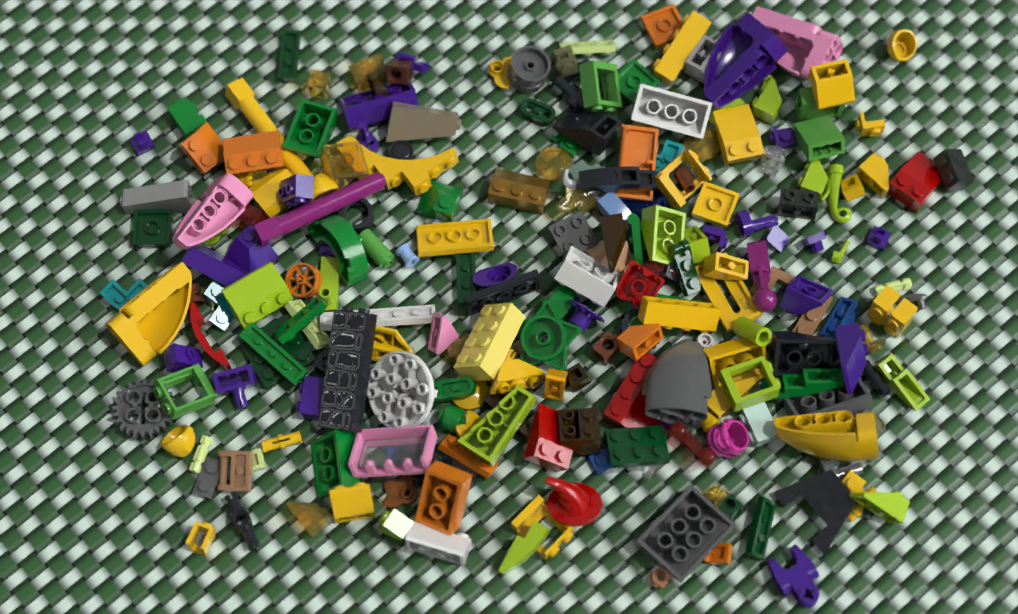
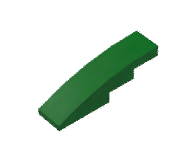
M842 368L803 369L802 374H782V378L779 380L781 389L779 390L778 397L774 399L806 396L844 386L845 381ZM762 380L761 389L769 388L767 380Z

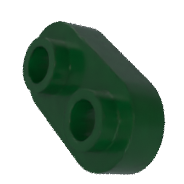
M528 98L523 100L520 106L521 114L528 119L543 125H550L555 120V110L547 104Z

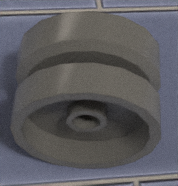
M536 46L520 47L513 54L507 70V78L510 84L520 92H537L546 82L551 69V61L548 55Z

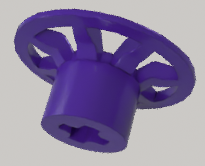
M573 299L568 300L576 307L569 320L572 324L586 331L592 319L605 322L601 316Z

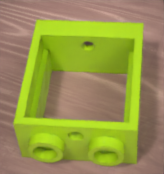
M764 355L720 370L719 380L734 412L778 397L781 385L778 378H774L772 373L773 367L770 361H766ZM761 367L770 387L741 397L732 377Z

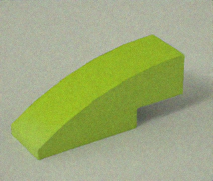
M893 353L885 355L873 365L875 370L881 373L885 383L914 411L919 410L930 400L910 371L902 367Z
M533 521L525 538L519 535L516 536L498 571L505 575L526 562L545 541L550 533V529Z

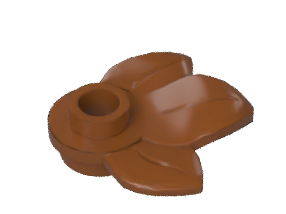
M401 475L399 479L391 477L384 481V488L389 493L382 502L385 506L398 508L402 504H413L417 500L418 491L414 487V478Z

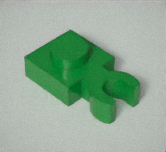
M556 131L560 136L555 137L551 135V141L560 143L559 149L574 159L583 146Z

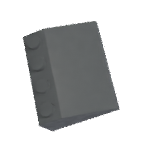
M841 361L833 362L832 369L842 368ZM860 378L852 394L849 395L847 394L846 385L825 392L781 399L788 416L847 410L852 413L853 417H856L857 413H862L864 410L872 411V396Z
M691 484L636 540V548L650 561L682 583L736 527V524Z

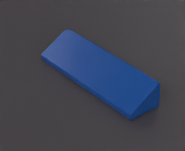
M840 297L818 335L835 339L833 358L839 349L835 326L854 323L861 311L858 300Z

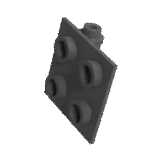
M582 211L548 226L551 232L550 237L556 241L563 257L566 256L571 246L583 252L599 244Z

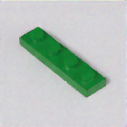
M253 322L239 335L240 339L294 387L308 374V370Z

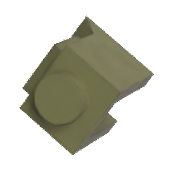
M571 44L553 50L556 66L562 78L579 73L577 59Z

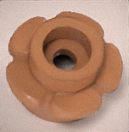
M657 568L650 573L651 584L654 587L663 588L667 586L670 576L663 569Z

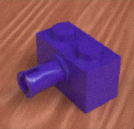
M246 365L212 374L217 394L233 393L236 409L249 406L244 390L246 387L258 384L253 365Z

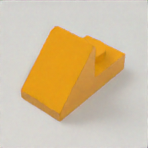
M548 369L545 378L544 398L563 401L567 371Z

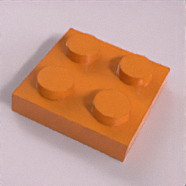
M674 4L641 16V22L655 49L672 43L674 40L672 36L677 29L681 30L683 27L682 19Z

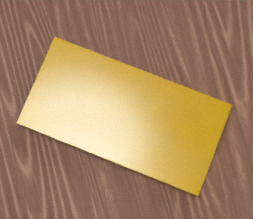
M491 218L416 225L418 257L494 250Z

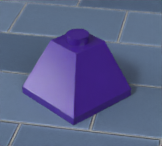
M249 225L235 238L225 258L251 273L270 261L272 263L275 262L279 256L269 244L264 247L261 246L254 228Z
M798 275L787 286L780 308L785 309L789 314L799 315L821 307L833 294L834 290Z

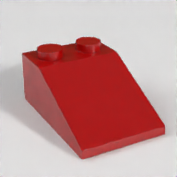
M918 151L890 181L887 193L917 213L942 182L935 162Z
M538 403L523 459L554 472L567 470L573 450L560 442L558 411Z

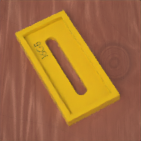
M704 262L695 266L703 291L709 302L715 303L721 309L719 319L727 332L733 330V325L739 317H746L752 321L762 317L761 311L754 307L752 296L743 280H723L740 308L739 313H734L716 280L703 276Z

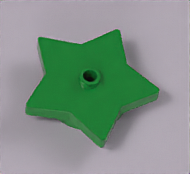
M546 300L534 317L523 320L516 335L522 344L520 360L533 366L545 362L562 371H566L568 346L582 332L583 328L562 321L552 303ZM548 335L549 338L547 342H544V336Z

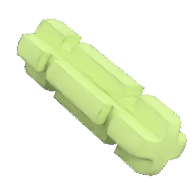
M904 278L902 281L896 280L885 283V285H876L874 292L878 296L886 285L896 292L901 291V289L907 290L912 287V282L910 278Z
M204 435L201 437L199 442L201 445H198L193 457L194 463L191 462L189 467L191 472L198 474L201 472L203 467L201 464H204L209 451L208 446L210 447L213 441L211 437Z

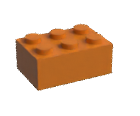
M436 460L426 469L415 522L451 536L461 526L472 474Z

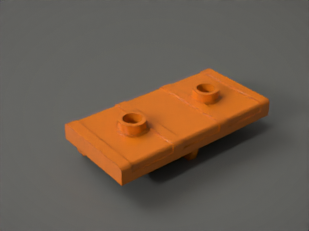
M622 124L618 167L631 166L640 167V170L655 171L659 129ZM618 189L615 192L620 199L652 202L653 191Z

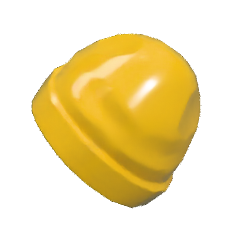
M906 29L893 32L887 41V52L897 62L909 60L917 48L915 35Z
M322 173L313 176V199L309 201H314L340 188L331 177Z
M189 425L177 426L162 439L160 446L173 456L186 457L195 445V433Z

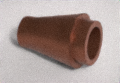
M686 165L677 167L674 171L675 180L684 188L685 192H692L695 189L691 169Z

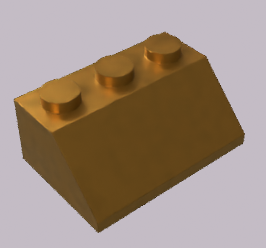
M497 168L489 186L488 203L542 215L551 180Z

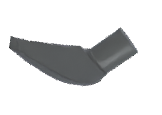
M901 295L897 300L900 302L903 298H906L910 302L917 301L919 310L926 309L924 299L927 298V295Z

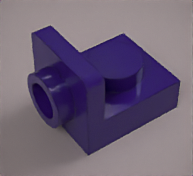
M772 126L771 132L768 133V140L773 145L774 150L796 147L792 127L777 130L776 126Z
M704 225L703 233L708 238V243H719L717 252L721 253V249H726L728 238L725 237L726 230Z

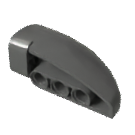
M690 339L681 340L661 353L653 362L646 375L642 395L645 396V414L647 416L684 429L694 428L707 419V399L712 397L711 380L707 359L700 343Z

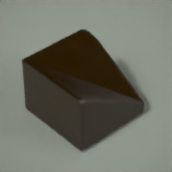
M380 71L367 74L371 92L376 96L389 92L383 86Z
M580 363L566 370L568 372L567 381L575 392L592 383Z

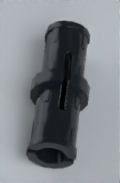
M866 360L867 364L863 373L868 379L867 382L873 385L881 398L887 396L892 390L882 379L881 373H878L870 361Z

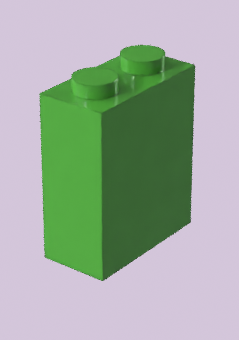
M829 115L794 123L795 140L809 162L845 153V137Z

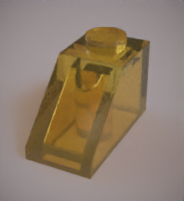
M382 52L348 66L349 74L358 92L370 89L367 74L375 71L381 72L384 65Z
M293 501L286 503L289 511L311 538H314L331 524L329 519L331 515L324 506L320 508L316 503Z

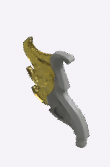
M563 169L561 180L565 186V199L561 205L556 203V208L561 212H570L572 209L579 207V211L585 214L593 207L594 210L591 214L599 213L597 201L608 192L580 190L579 179L570 180L568 177L569 169Z

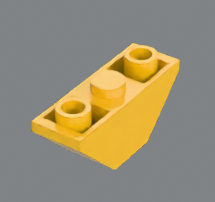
M520 359L503 361L492 383L490 393L491 395L503 394L512 391L517 385L523 389L535 388L541 383L545 372Z

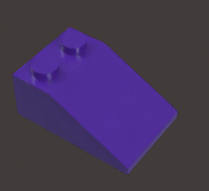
M859 322L835 326L841 367L848 395L852 394L867 364L865 355H869L867 343L863 344V341H866L864 329L860 330Z

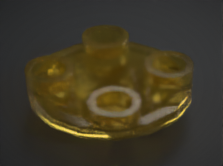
M706 127L703 139L686 135L684 141L685 149L694 151L699 157L698 160H707L719 154L720 143L717 132L713 129Z
M548 147L542 150L536 158V172L545 179L560 182L562 181L563 169L572 167V159L564 149Z

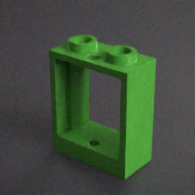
M595 60L580 64L584 108L592 109V112L604 111V113L608 114L615 112V109L621 108L617 64ZM598 75L602 76L605 100L600 98Z
M811 87L799 89L794 104L798 122L828 115L830 117L841 116L846 104L818 110Z
M199 363L157 379L153 389L156 398L160 399L163 404L164 412L167 415L169 414L171 420L213 405L217 396ZM191 379L201 398L176 408L166 389Z

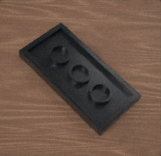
M535 269L465 296L468 316L481 312L484 305L506 303L539 290L538 270Z

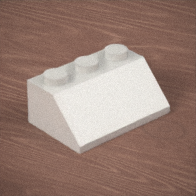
M571 246L554 279L559 284L570 287L578 295H584L589 298L594 304L605 307L616 290L621 274L615 270L613 273H609L608 266Z
M416 522L413 523L405 537L408 550L465 566L472 545L471 539L464 533L458 532L457 535L452 534L449 536Z

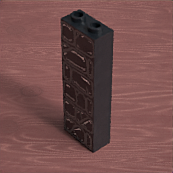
M342 307V310H334L318 427L362 433L377 315L370 314L368 309L358 308V312H354V308Z

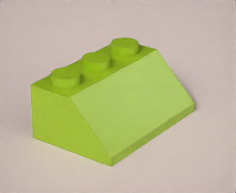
M271 261L221 290L235 320L244 329L252 322L255 323L284 306L288 301L294 300L286 283Z

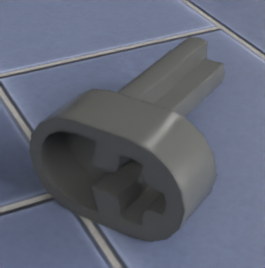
M829 459L818 461L820 474L832 469L841 480L849 470H852L857 475L864 474V468L860 462L835 469L832 461Z

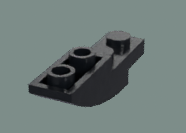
M631 166L584 170L579 172V186L582 191L616 192L618 189L654 191L656 189L655 171L640 170V167Z

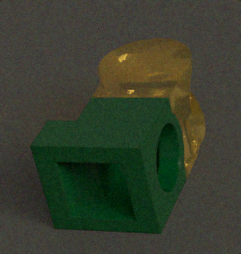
M716 484L704 495L732 521L743 511V504Z

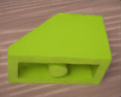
M696 225L685 228L684 240H687L690 244L689 251L694 264H701L704 262V257L711 255L708 238Z

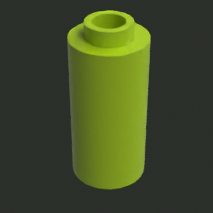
M739 317L733 325L735 334L760 347L768 345L771 341L772 333L770 329L746 317Z

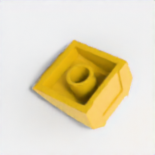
M278 168L249 188L253 193V198L269 218L273 216L278 217L289 208L287 204L280 203V197L278 196L280 181L293 176L288 169Z

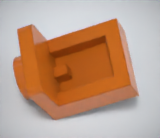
M719 543L703 561L711 565H730L732 545L730 543Z

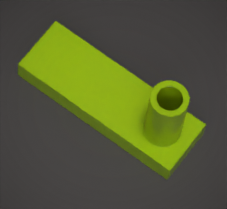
M321 257L320 273L322 275V286L319 290V295L327 305L324 312H334V310H338L340 280L336 257Z

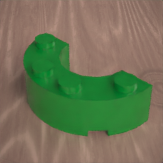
M333 214L308 226L307 230L317 244L324 241L333 250L338 263V274L347 286L367 278L370 266L363 248V239L359 234L357 235L349 220L346 221L343 217Z

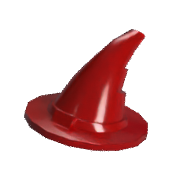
M545 477L544 482L554 488L547 499V509L555 521L571 527L584 526L593 522L600 515L602 499L594 488L587 484L570 483L554 477Z

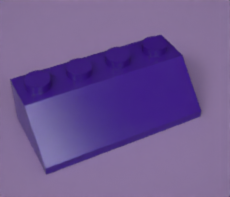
M411 81L408 85L391 84L384 86L389 92L376 96L369 90L339 98L348 128L357 130L358 121L362 123L366 121L367 124L376 125L381 120H389L392 101L419 106L416 91Z

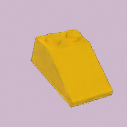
M749 104L712 111L724 165L758 159L764 155L761 137Z

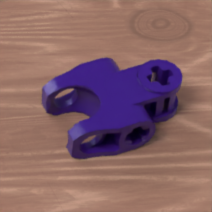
M795 544L790 549L791 556L795 561L793 568H782L774 558L767 561V566L772 575L773 582L782 596L785 597L792 593L801 607L809 609L816 604L820 592L813 580L819 577V573L811 559ZM805 593H806L807 595H810V594H811V595H812L811 599H810L809 597L805 598V597H804Z

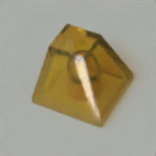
M359 141L323 146L319 154L323 172L332 180L369 175Z

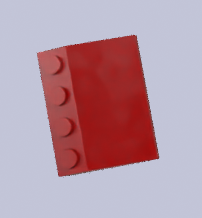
M647 352L635 361L603 413L604 422L617 429L662 425L660 420L645 414V396L642 395L646 375L657 357Z

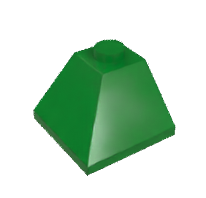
M430 180L432 187L423 193L416 213L445 222H453L463 189Z

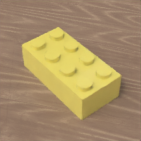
M512 303L484 305L453 368L463 377H470L474 381L495 380L525 315Z

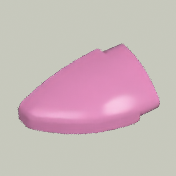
M229 173L212 182L201 195L202 202L196 200L185 214L173 235L172 242L181 249H188L215 236L245 211V207L254 197L252 191L234 175Z

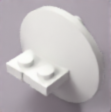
M394 351L382 356L370 371L367 389L369 403L377 419L387 427L403 428L404 426H409L407 428H413L420 425L427 418L433 406L434 398H437L438 390L434 389L433 378L427 365L417 355L407 351Z

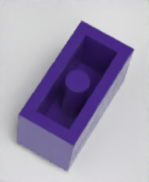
M305 376L304 382L300 383L299 393L302 396L301 401H297L296 412H299L301 419L319 421L325 378Z

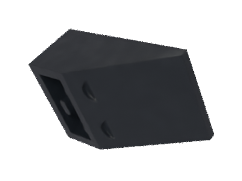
M570 110L552 129L600 156L616 140L623 122L608 113Z

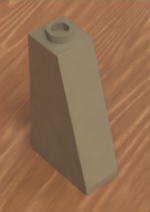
M392 101L386 141L395 142L399 140L455 136L456 130H460L461 119H459L457 112Z

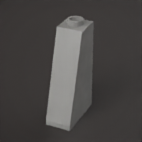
M188 180L123 189V196L120 197V206L123 207L126 214H134L135 210H172L173 213H187L194 203V194Z

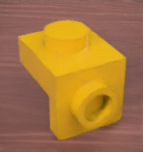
M862 112L859 113L858 118L855 120V128L857 131L859 130L860 137H877L883 133L885 122L884 119L866 122Z

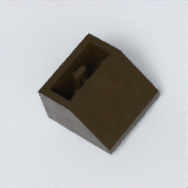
M598 408L558 409L561 444L579 454L600 453Z

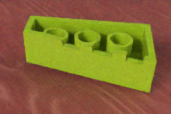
M517 385L478 424H475L466 435L462 436L458 443L491 466H494L536 403L535 396Z

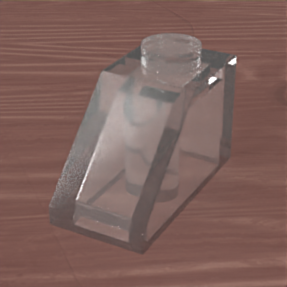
M766 145L757 172L775 177L785 162V151L777 146Z

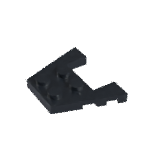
M832 469L773 493L784 507H787L802 495L828 527L812 539L823 554L827 553L838 532L857 504V501L849 497L852 492Z

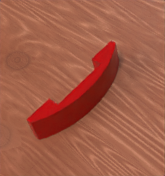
M191 303V324L201 348L218 367L225 371L231 370L232 368L222 350L219 349L213 352L200 329L206 323L195 303Z

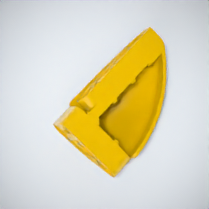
M179 262L119 308V312L104 323L114 337L143 367L170 345L184 322L191 298L192 275L190 270L183 262Z
M847 410L774 417L777 437L801 452L822 459L845 462L879 459L874 412L857 413L856 417H853L852 413Z

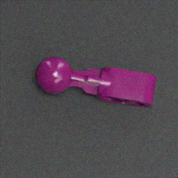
M763 240L747 243L751 275L753 276V282L757 284V291L753 295L752 302L758 311L769 312L775 308L777 296L773 290L769 289L768 285L771 280V269L767 242Z

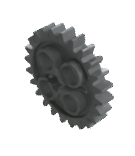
M146 378L143 379L142 383H139L138 379H136L135 385L128 382V389L123 386L121 387L123 393H116L118 399H113L115 406L111 407L112 412H114L112 417L115 420V425L120 426L121 432L126 430L127 436L133 433L134 439L141 435L142 440H144L146 435H149L152 439L153 433L160 436V429L167 431L165 425H172L169 414L167 415L164 412L160 399L156 402L150 401L152 398H156L153 390L155 386L154 379L150 383H147ZM172 391L168 392L172 401L174 402V404H176L175 398H172ZM143 394H146L145 403L147 406L145 407V424H142ZM133 398L139 399L136 402H130ZM138 416L137 419L130 420V417ZM151 416H158L155 420L149 419Z

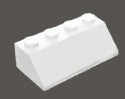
M640 84L634 101L631 120L703 139L712 103Z

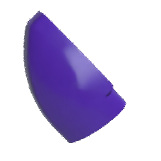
M746 12L735 23V26L731 23L725 29L709 58L705 73L704 93L706 98L717 108L733 102L764 80L776 69L775 64L772 62L776 63L788 51L781 40L750 13ZM721 52V57L717 61V55Z

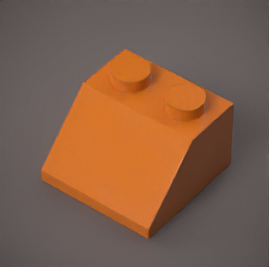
M207 122L178 144L201 174L208 172L224 158L223 141Z

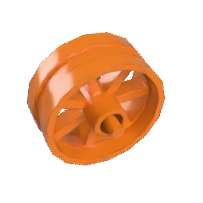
M297 263L288 270L285 283L290 293L294 296L311 298L321 289L322 275L315 266ZM307 267L303 275L301 268ZM312 269L314 275L308 277L310 270ZM293 281H296L298 284L293 287ZM302 286V294H298L296 291ZM306 286H309L311 290L306 293Z

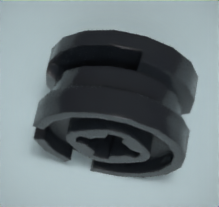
M395 141L388 148V157L414 160L413 147L407 141Z

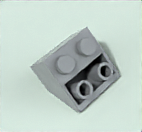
M704 34L685 61L683 72L704 84L708 61L717 41ZM721 52L717 55V61L721 57Z

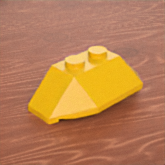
M376 326L372 361H378L382 356L394 351L413 353L397 329Z

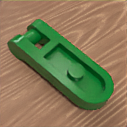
M632 213L627 217L628 223L632 226V234H629L630 245L634 246V253H631V259L644 266L641 221L636 214Z
M467 376L434 381V389H437L438 393L437 398H434L433 404L472 396L477 387L475 381Z

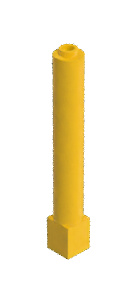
M243 78L227 84L225 96L237 111L241 110L257 133L278 130L255 100V93ZM279 131L285 164L284 168L288 169L292 175L314 176L296 152L283 148L285 138Z

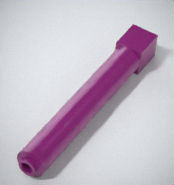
M375 172L281 216H273L255 224L254 232L261 246L264 247L282 239L283 235L385 189L387 181L383 174Z

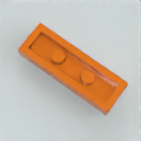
M449 433L440 443L438 449L488 479L497 469L499 463L496 462L494 466H491L460 446L458 443L459 439Z

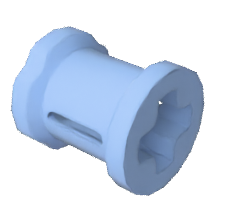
M409 243L403 244L395 252L397 256L402 258L406 268L413 267L420 260V257L411 250Z

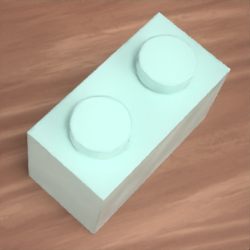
M765 402L740 411V422L746 426L749 441L754 443L756 448L778 439L774 420Z

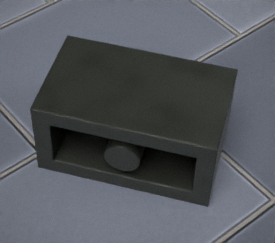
M945 149L933 158L946 191H962L974 182L961 149Z

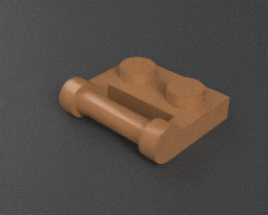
M219 450L220 476L217 490L251 491L253 451ZM228 457H231L230 485L227 484Z

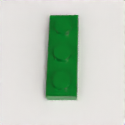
M320 295L316 296L277 329L275 333L278 340L282 344L291 341L297 332L310 324V321L316 316L322 315L327 308L324 299Z

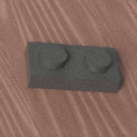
M206 457L193 489V495L212 501L217 484H219L220 460Z

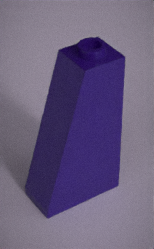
M201 245L188 248L181 261L185 265L226 286L231 285L250 273L210 248Z

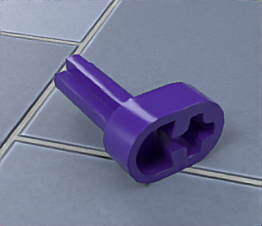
M358 121L356 140L370 151L377 153L379 150L378 141L369 132L367 122L364 121L362 123Z
M746 209L736 212V221L742 236L752 235L756 230L779 225V219L776 214L751 220Z

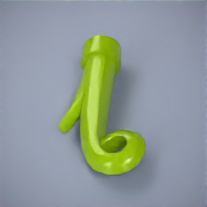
M831 164L828 169L829 179L827 187L820 200L823 202L829 196L831 216L839 223H847L852 217L850 209L845 207L837 209L844 166ZM844 212L846 216L842 217L839 214Z

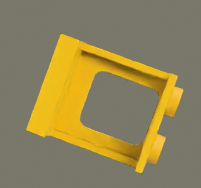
M682 151L655 175L656 186L673 208L682 207L686 203L685 199L697 190L704 181L712 180L709 170L700 163L699 157L694 151ZM683 161H686L696 173V179L694 180L695 189L689 193L685 192V190L679 191L669 178V174Z
M538 495L511 522V528L519 536L525 538L533 521L539 522L542 518H547L563 534L549 549H546L543 545L538 548L537 552L547 560L549 556L553 558L560 549L558 547L563 542L566 544L574 536L572 534L574 527L555 521L548 513L544 499Z

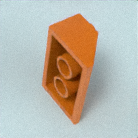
M279 130L223 139L226 173L240 175L285 167Z

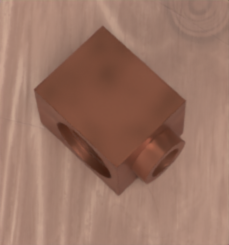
M391 59L384 68V76H387V83L408 85L413 79L412 61ZM395 69L399 70L401 74H397Z
M606 331L592 347L591 354L607 365L620 351L617 342L618 336ZM610 344L613 348L607 350L603 346Z

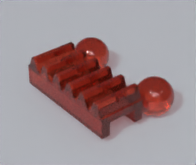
M675 423L671 426V435L688 448L703 465L709 468L715 462V452L711 451L709 446L703 448L704 442H698L697 435L692 437L691 430L687 431L682 423Z

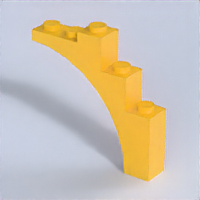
M351 134L335 143L339 155L358 180L378 172L384 175L387 181L385 186L388 190L399 186L401 182L405 181L416 196L427 192L432 187L430 181L432 178H437L442 172L453 168L459 162L454 148L428 158L401 160L384 157L370 151L361 145Z

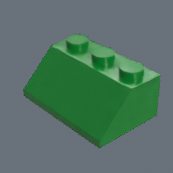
M335 429L311 441L317 498L330 497L329 490H334V487H352L354 484L360 483V478L353 477L348 465L355 441L354 432Z

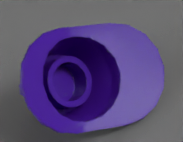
M503 263L484 268L474 274L473 282L479 286L491 287L514 278L518 271L517 266L513 263Z

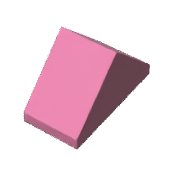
M434 311L427 349L440 354L459 337V334L446 316Z

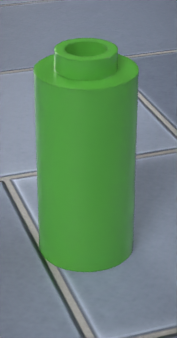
M366 229L359 234L363 239L365 253L381 269L389 268L394 262V254L370 229Z

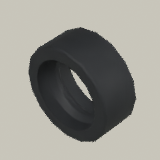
M361 199L338 210V215L345 220V213L350 208L361 207L366 210V220L360 224H352L357 234L370 229L374 223V211L372 205L366 199Z

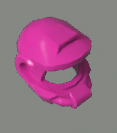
M725 419L723 423L714 425L709 429L707 443L709 449L715 455L735 458L741 456L742 450L748 446L749 434L741 422Z

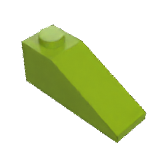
M898 491L850 493L849 497L888 523H903L910 503Z

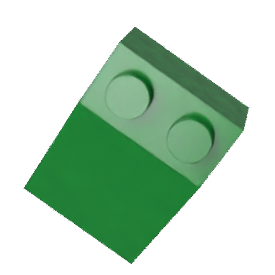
M301 99L283 148L319 158L339 119L337 109Z

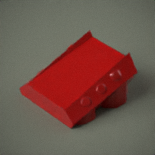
M631 259L619 278L614 293L620 299L640 309L642 296L655 297L665 280Z

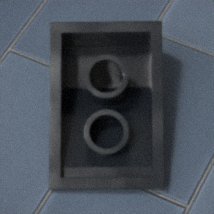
M772 331L769 361L773 367V375L802 374L803 369H832L835 339L797 332Z

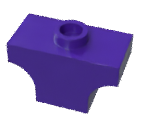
M174 343L168 346L169 351L163 354L167 372L174 373L198 363L203 368L199 349Z

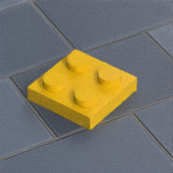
M704 181L691 216L727 229L740 194Z

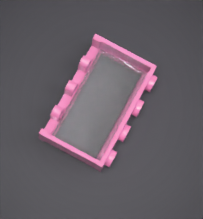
M433 424L417 425L413 428H407L409 426H404L403 428L362 429V433L357 432L348 463L353 477L425 474L426 469L431 464L435 443L438 440Z

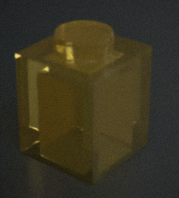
M311 71L308 83L310 96L328 99L332 84L329 72Z

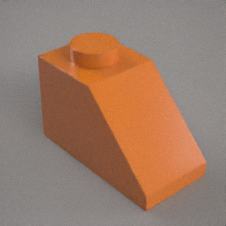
M655 323L630 326L617 337V342L622 353L637 361L664 337L661 325Z

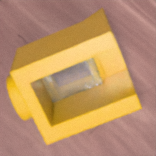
M195 521L185 542L188 551L207 557L210 545L216 535L211 524Z

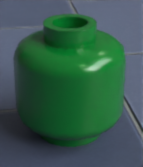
M447 405L441 409L437 423H440L441 429L457 433L455 426L465 424V411L462 408Z

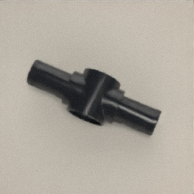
M558 76L553 84L564 93L565 100L576 110L592 112V109L584 108L582 89L578 85L576 87L570 85L564 78Z
M231 493L232 500L229 494H227L224 498L231 510L232 522L239 534L243 536L248 550L254 549L253 542L256 548L259 547L261 544L254 532L255 528L246 508L242 507L237 493ZM242 517H246V523L239 525L238 520Z

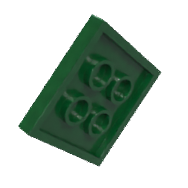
M289 313L260 328L304 368L312 365L316 360L300 331L296 333L291 341H287L284 344L278 340L275 331L292 318ZM242 339L238 340L265 389L285 380L278 371Z

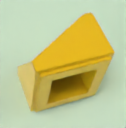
M857 174L841 181L842 193L847 201H852L865 195L863 183Z

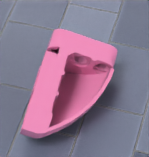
M759 6L756 7L752 16L771 30L788 50L776 63L792 75L808 80L811 66L834 62L840 57L843 43L838 35L822 31L820 27L812 23Z

